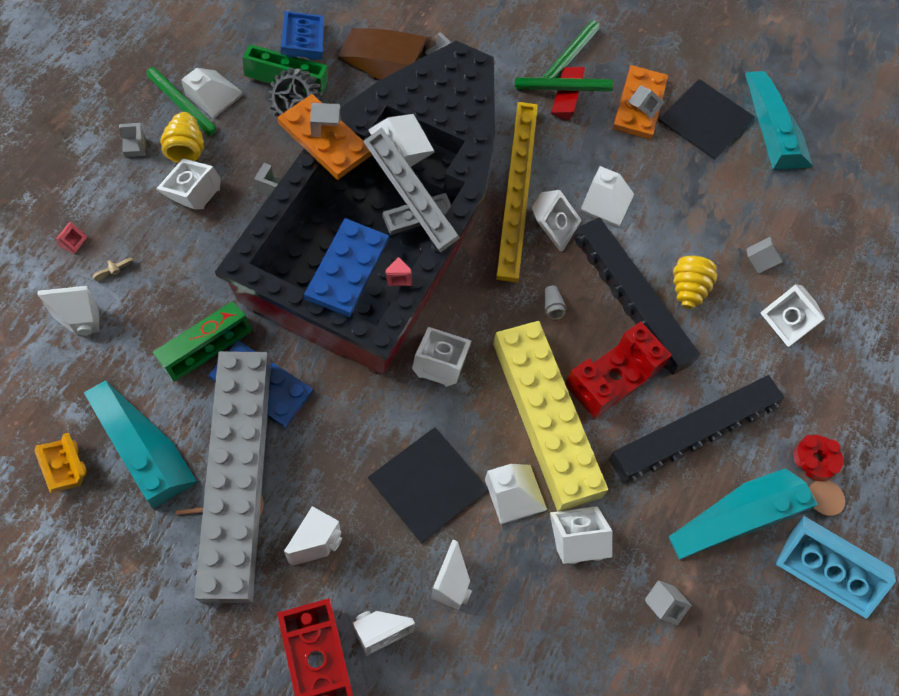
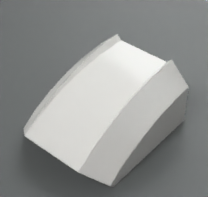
M182 159L156 190L189 208L204 209V206L217 191H220L221 178L213 166Z
M428 327L415 354L412 369L419 378L423 377L444 384L446 387L455 384L461 373L471 340Z

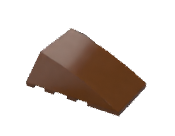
M352 28L338 55V59L358 71H365L372 79L377 78L381 80L417 61L420 54H425V51H427L432 37L393 30Z

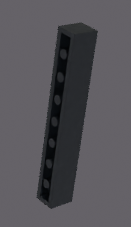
M598 217L579 226L575 235L577 246L580 249L582 248L587 255L589 263L594 265L599 272L601 280L610 287L614 298L620 301L626 315L632 318L635 325L641 321L671 353L672 356L664 368L674 375L693 365L701 354L603 220Z
M767 375L613 451L608 460L623 484L629 480L634 483L644 477L643 473L649 470L654 473L665 466L663 463L669 460L674 463L684 457L683 453L689 450L691 453L696 452L704 446L703 443L707 441L713 443L719 440L726 431L733 433L742 427V423L748 421L751 424L761 418L760 414L767 412V414L773 413L780 408L778 404L785 397L771 377Z

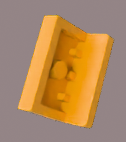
M69 433L63 434L62 439L59 441L35 447L34 451L50 494L81 486L82 480L86 475V467L84 462L79 460L77 443L75 440H71Z

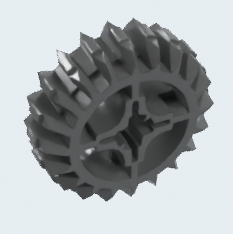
M289 68L288 72L285 70L281 71V76H275L276 82L270 83L273 90L267 91L269 94H272V98H269L268 101L273 103L270 109L276 111L274 115L276 117L311 94L318 100L319 96L323 95L322 92L317 91L321 85L315 83L316 78L314 76L310 77V72H303L299 68L296 70ZM290 95H296V97H300L301 99L294 100V98L290 97Z

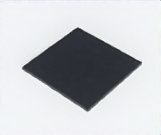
M698 79L658 121L716 160L751 123L755 116Z
M436 427L368 477L370 482L420 543L428 539L488 491L484 483Z

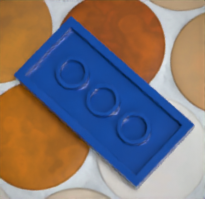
M284 11L281 55H286L290 58L305 57L309 60H322L324 16Z
M344 219L304 294V299L350 317L389 241V235Z
M238 340L228 352L256 351ZM271 362L267 417L286 428L312 395L313 388ZM217 365L209 374V378L216 382Z

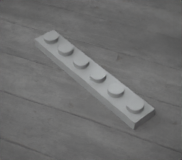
M381 127L363 142L438 250L441 252L457 241L460 237L384 129Z

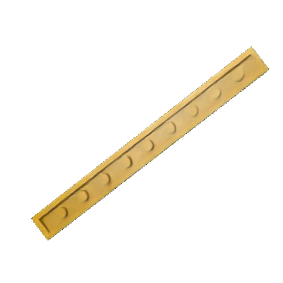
M518 102L496 280L516 283L519 280L537 104Z

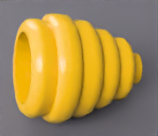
M181 112L173 116L172 120L165 127L160 139L163 154L169 160L179 163L182 159L197 161L204 149L203 136L197 120L188 112Z
M683 256L677 261V265L673 269V283L676 286L675 293L677 294V301L682 304L681 307L693 310L696 306H700L703 303V299L708 296V292L712 290L713 284L717 280V266L713 261L700 256Z

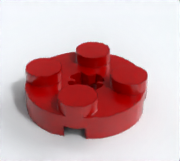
M806 435L794 450L796 465L798 468L801 466L806 472L805 475L813 480H830L843 468L844 459L840 451V444L836 440L828 439L821 435ZM819 454L823 460L819 462L818 458H815L814 455Z

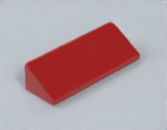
M564 67L560 78L583 79L585 67ZM557 90L551 115L570 121L575 110L579 91Z

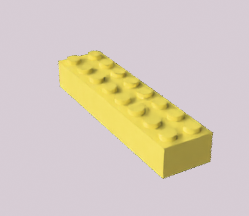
M536 321L496 332L493 343L557 511H563L603 498L608 491L607 485L540 322Z

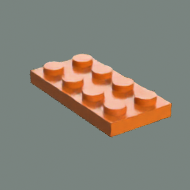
M630 65L613 129L651 140L659 110L653 118H650L628 101L640 85L652 90L662 99L668 75Z
M311 94L278 116L277 121L284 130L338 180L372 156V153L363 140L341 120L338 126L322 125L321 137L311 136L312 103H322Z

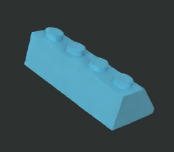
M802 516L790 533L776 562L777 566L866 619L896 582L892 567L805 516Z

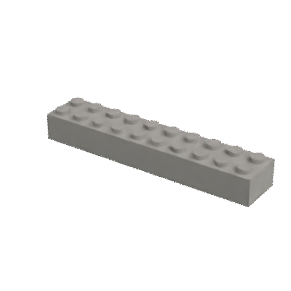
M219 352L194 596V599L200 603H253L271 375V360L267 352Z

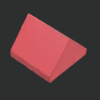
M69 222L56 240L60 248L75 254L88 236L72 222Z
M398 257L386 269L388 286H411V269Z

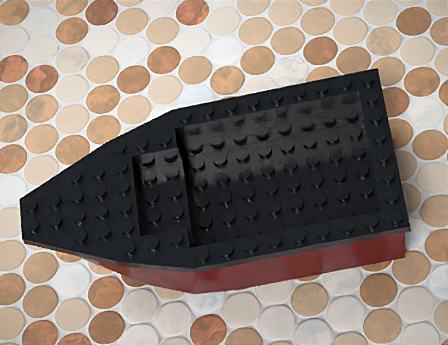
M456 40L377 81L340 108L341 121L364 141L371 136L369 129L386 118L414 114L435 152L410 168L431 197L443 193L447 194L451 206L445 217L460 237L457 241L440 252L422 226L390 235L383 219V212L407 204L373 155L337 180L304 148L215 270L216 277L228 282L237 301L246 306L248 311L254 314L258 312L278 322L280 327L342 358L346 356L365 365L374 374L379 372L384 375L459 250L473 216L485 198L495 138L494 57ZM344 219L389 235V241L350 317L304 299V294ZM398 257L411 269V286H388L386 269Z

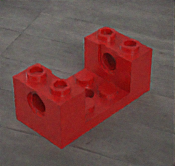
M640 321L623 334L615 348L594 363L588 358L571 370L565 385L594 419H597L661 372L672 355ZM617 372L621 379L613 380L609 373Z
M330 598L278 612L277 616L294 695L353 696ZM315 652H319L324 656L323 664L317 668H313L308 664L309 656Z

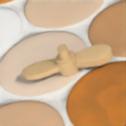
M128 258L117 264L109 260L107 261L108 268L95 273L93 278L95 281H100L110 274L116 275L120 272L121 268L134 262V259Z

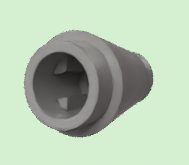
M548 286L545 289V314L550 319L557 320L565 316L567 307L556 286Z

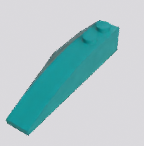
M765 71L746 72L745 76L772 169L811 168L813 164L803 132L788 110L770 77Z
M106 380L84 392L123 462L153 509L198 483L174 443Z
M785 468L743 483L670 535L669 539L678 559L681 560L805 514L818 504L807 483Z

